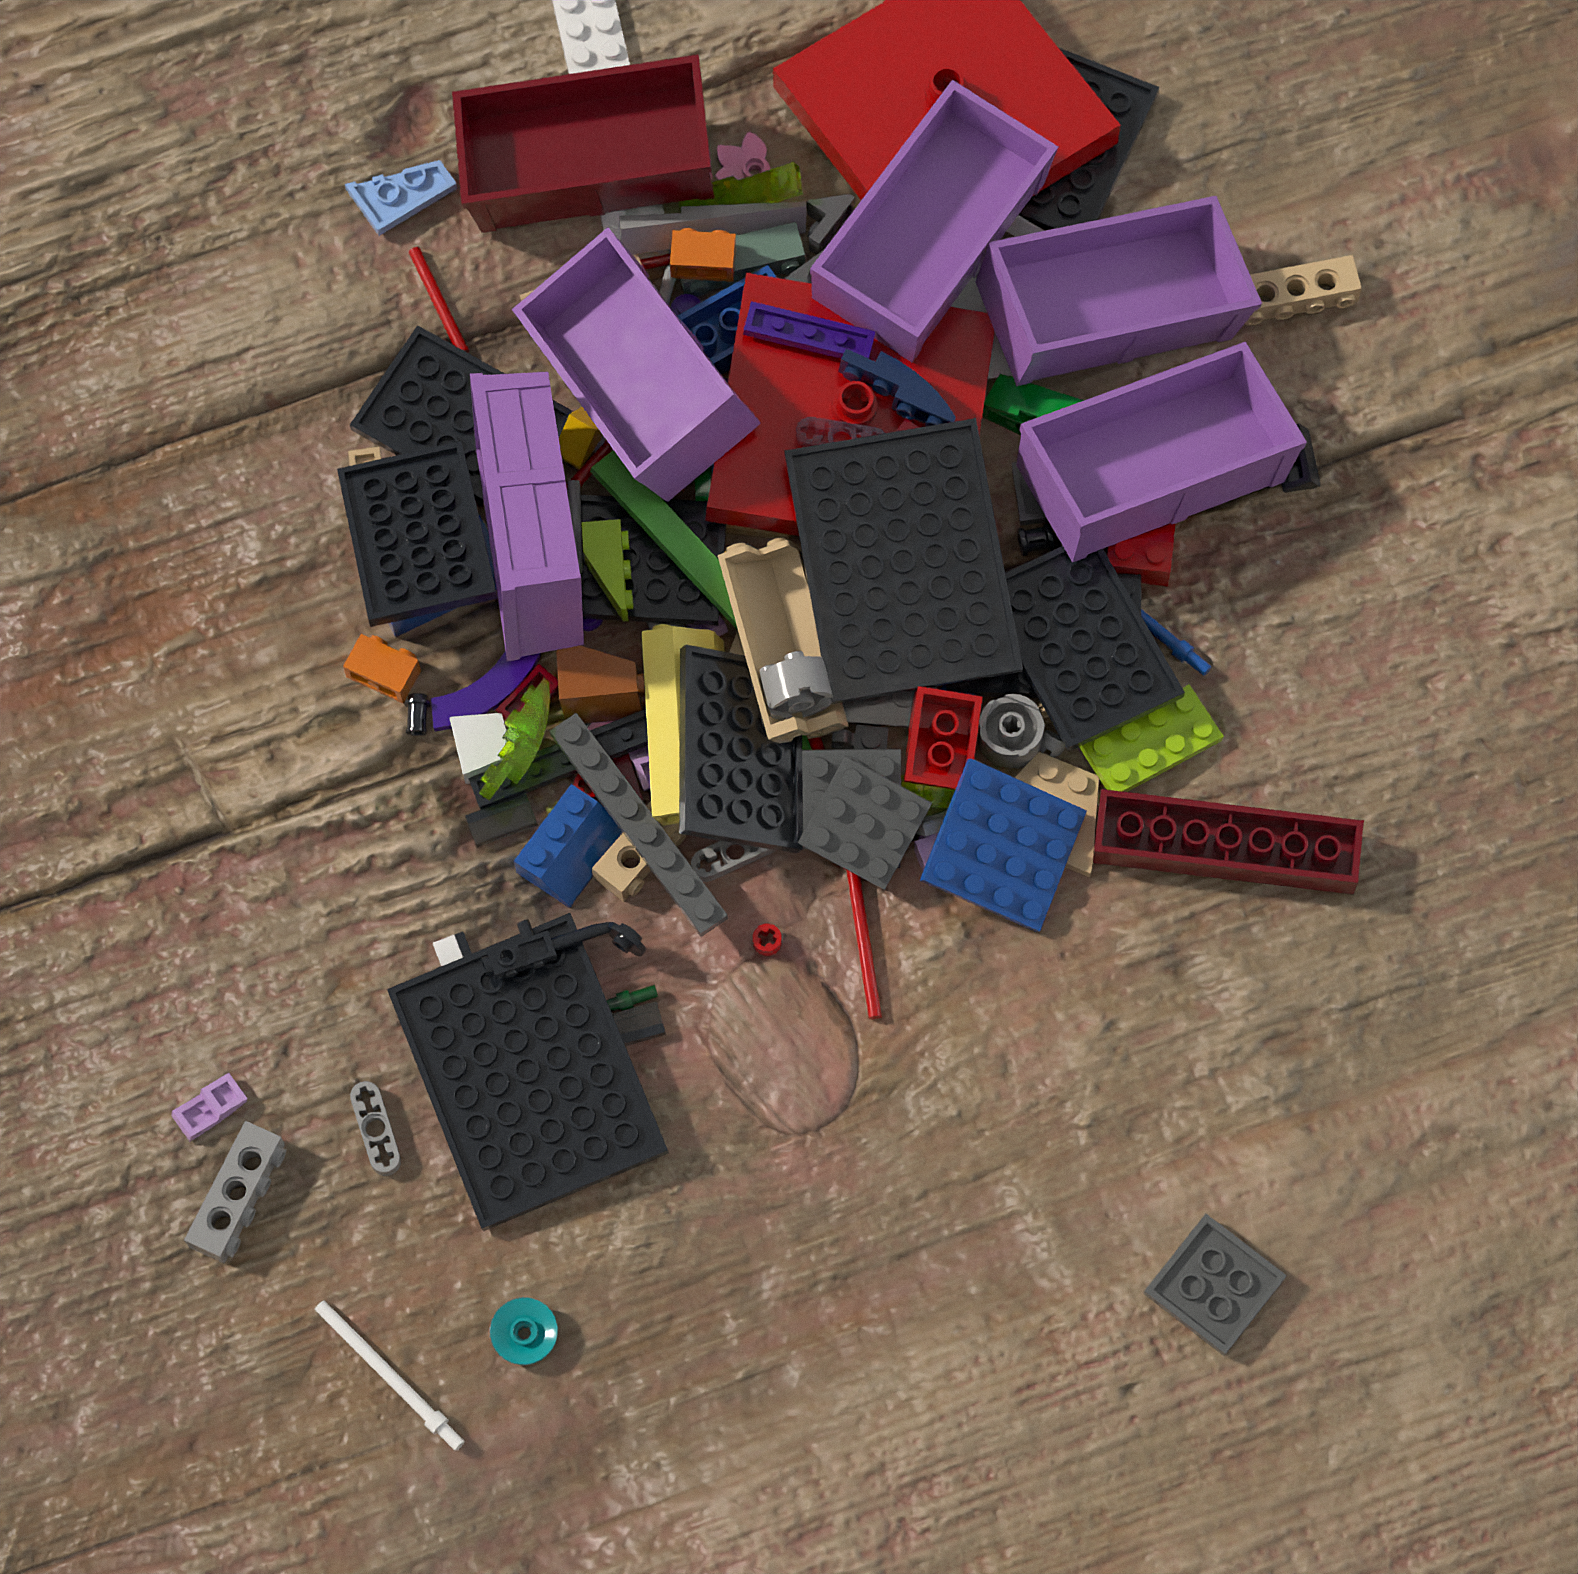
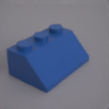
M571 784L515 858L516 873L570 908L592 879V867L623 832L598 801Z

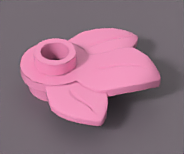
M748 132L744 137L742 147L719 145L717 147V156L723 168L716 173L715 177L727 186H738L744 183L750 186L764 184L770 177V165L765 160L767 148L764 142L757 135ZM752 170H759L760 174L752 175L750 172Z

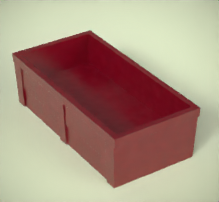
M699 54L452 92L461 204L464 209L469 211L481 233L497 231L499 228L586 215L594 217L606 215V212L680 201L715 199Z

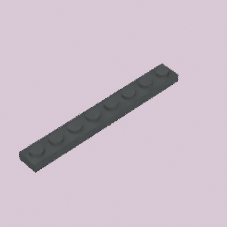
M575 713L550 730L551 737L700 937L728 919L727 913L658 821L652 817V813L578 714Z

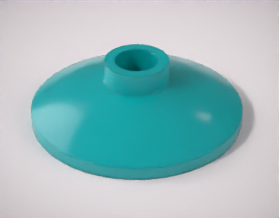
M527 1297L516 1298L502 1305L493 1316L490 1325V1338L494 1349L504 1360L516 1365H530L544 1359L554 1348L558 1336L557 1321L553 1312L541 1301ZM527 1328L531 1331L528 1339H521L518 1336L521 1329Z

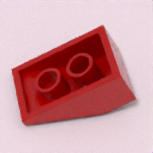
M1169 523L1108 546L1107 557L1116 573L1141 574V584L1168 587L1175 524Z
M921 686L917 687L913 696L909 723L904 782L951 790L956 789L967 759H974L982 705L981 696Z

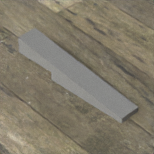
M785 202L681 207V213L619 216V240L633 255L671 250L673 230L680 231L684 228H692L698 232L724 230L731 234L741 235L796 222L799 233H805L806 203Z

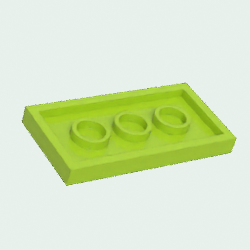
M1190 684L1183 687L1185 692L1184 698L1079 747L1106 790L1128 792L1222 742L1223 734Z

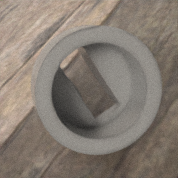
M1045 730L1040 751L1044 753L1047 748L1051 751L1049 756L1054 758L1064 751L1065 745L1059 735Z

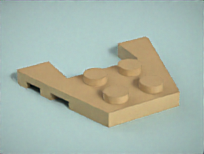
M1038 752L1015 778L1087 810L1065 867L1090 877L1093 865L1099 777Z

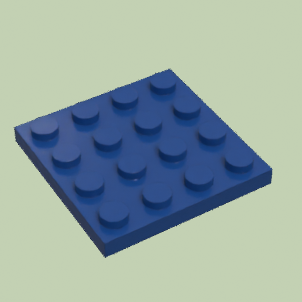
M972 758L967 759L920 881L1030 930L1040 932L1087 810Z

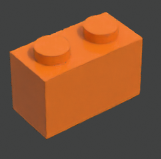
M684 228L680 231L673 230L670 255L671 278L734 282L736 234H731L724 230H715L713 232H698L692 228Z
M360 634L343 665L347 678L401 703L405 702L421 672L419 661L415 654L403 648H400L399 651L391 648L384 639L375 635L367 637Z

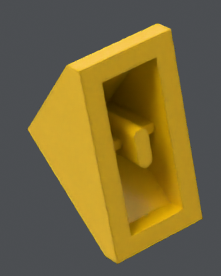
M583 407L569 414L559 437L562 459L579 470L603 438L602 433Z

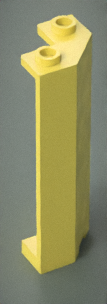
M659 624L653 626L652 630L642 631L652 817L663 826L679 823L680 648L684 645H692L724 652V641L714 631L709 629H693Z

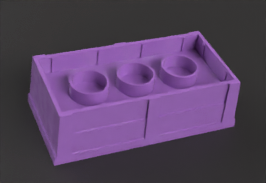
M952 80L810 268V274L812 275V298L854 326L876 331L874 337L876 340L910 362H913L920 353L923 343L972 277L975 278L979 273L987 253L986 247L988 242L997 241L1002 238L1033 194L1036 196L1044 185L1058 146Z
M1217 196L988 242L986 247L987 253L975 281L1017 386L1032 383L1033 380L1115 362L1121 364L1130 362L1134 358L1216 340L1217 342L1231 340L1254 311L1258 310L1262 305Z
M607 227L512 310L634 479L668 502L761 423L733 391L703 351L705 348L678 318L648 278L650 275L610 228Z
M1243 342L1021 423V439L1016 466L1071 561L1075 562L1087 557L1092 552L1114 545L1120 541L1169 523L1173 525L1186 520L1190 515L1264 487L1270 486L1271 488L1284 483L1307 441L1247 343Z
M548 372L496 375L470 374L475 446L507 662L518 660L522 656L584 645L581 575Z

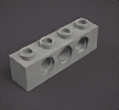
M244 1122L184 1239L189 1248L224 1264L228 1256L233 1257L241 1242V1239L238 1237L243 1227H248L255 1216L256 1209L253 1207L258 1197L265 1196L271 1184L269 1176L274 1166L278 1168L285 1157V1143L281 1136L250 1122ZM258 1157L261 1159V1164L257 1169H245V1164L250 1158ZM234 1188H246L243 1198L239 1200L230 1199V1193ZM219 1218H231L230 1225L226 1229L217 1230L214 1228L215 1222Z

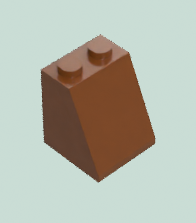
M581 645L556 650L559 701L565 720L577 713L584 723L610 722L644 710L643 707H646L644 673L638 674L635 662Z

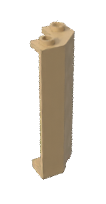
M776 538L769 541L767 547L759 550L745 543H737L727 547V552L719 554L718 559L768 739L777 743L791 742L794 737L799 735H807L808 739L817 738L849 727L842 703L831 704L826 709L811 716L803 717L802 712L793 713L792 718L778 720L771 717L759 672L762 667L784 661L786 654L795 651H802L804 656L821 657L806 572L798 544L786 540V538Z

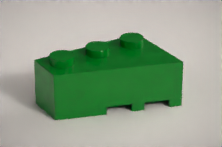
M999 374L984 401L982 417L1021 436V423L1084 400L1032 383L1017 386L1013 376Z

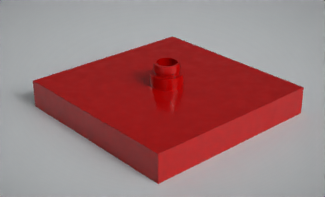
M886 0L773 68L774 89L860 200L864 198L952 80L1058 146L1045 183L1038 192L1113 147L1119 141L1120 123L1021 0Z
M746 273L728 384L754 413L761 424L714 462L705 521L799 536L784 450L896 432L905 419L899 416L895 410L891 409L894 400L893 396L880 395L867 384L860 381H849L842 373H839L841 358L743 335L751 301L854 326L812 298V283ZM950 307L923 343L920 353L913 362H910L874 338L869 359L876 362L882 351L910 367L940 394L955 415V421L976 418L980 434L995 333L988 313ZM915 419L910 420L919 428L926 427V425L922 422H919Z

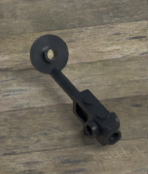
M523 920L517 923L522 939L486 950V956L482 957L481 960L487 977L493 975L494 979L515 976L518 972L529 968H540L545 963L556 960V950L608 934L613 939L612 943L624 953L630 952L641 957L646 952V948L641 942L642 937L624 923L620 925L614 922L593 924L551 938L548 930L534 935L530 921ZM507 957L510 958L511 961L503 962L501 959Z

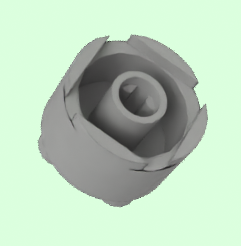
M795 651L786 654L784 661L766 665L759 670L771 717L775 719L786 720L792 718L793 713L802 712L803 717L811 716L826 709L832 703L831 698H833L829 678L824 661L820 656H804L802 651Z
M1008 694L1005 697L990 701L983 709L979 720L978 742L981 753L998 766L1017 769L1024 768L1040 752L1045 725L1037 705L1029 698L1018 694ZM1011 729H1015V730H1016V732H1013L1012 734L1007 733V732H1009Z

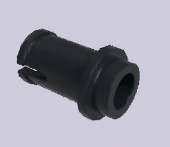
M409 694L408 700L404 704L408 707L406 734L424 736L427 734V708L430 707V701L427 700V695Z

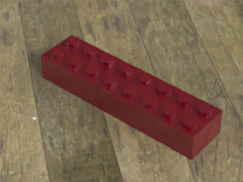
M1101 789L1093 863L1354 895L1359 878L1364 820Z

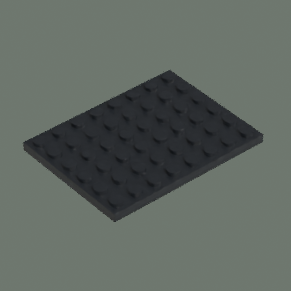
M976 418L784 450L820 655L826 667L833 695L831 704L917 690L918 686L930 688L1022 672L1023 667Z
M567 913L532 929L534 935L548 930L550 937L553 938L577 930L571 913ZM517 934L387 989L483 1232L669 1153L583 942L556 950V960L547 962L540 968H529L509 978L501 977L494 979L493 975L487 977L481 960L482 957L486 956V950L522 939L521 935ZM507 957L501 959L503 962L511 961V959Z

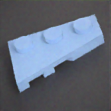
M440 160L403 169L402 173L386 177L383 174L372 177L371 181L356 184V182L345 184L347 192L379 236L458 189L457 183Z

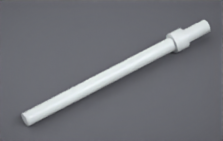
M325 1300L317 1305L315 1311L426 1421L424 1425L434 1435L438 1433L455 1451L462 1447L465 1441L447 1424L449 1420L439 1410L435 1412Z

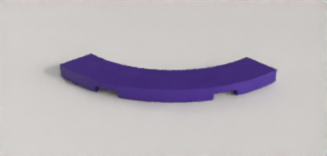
M505 650L499 661L476 682L454 693L431 698L434 731L452 729L450 717L486 714L491 710L497 709L533 671L541 657V653L522 656L518 660L507 662Z

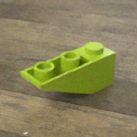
M620 519L582 522L583 553L586 566L621 619L628 621L627 610L633 609L632 590H626L625 580L631 579L630 560H624L623 551L629 550L628 530L622 531Z

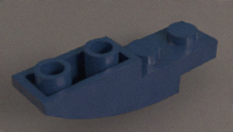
M845 350L838 372L842 373L849 381H860L867 384L880 395L893 396L894 400L891 409L895 410L902 418H907L908 420L915 419L926 426L955 422L956 417L945 400L923 377L910 367L882 351L875 362L851 350Z

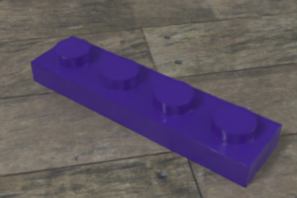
M751 301L743 335L837 358H842L845 350L848 349L869 359L876 331Z

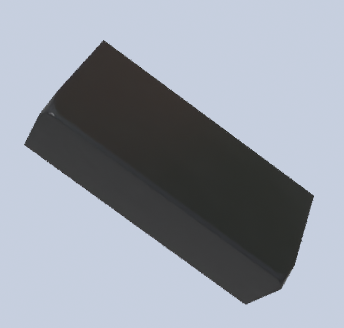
M1300 423L1296 425L1307 443L1304 449L1300 451L1285 482L1281 483L1285 493L1314 489L1321 486L1310 432L1308 428Z

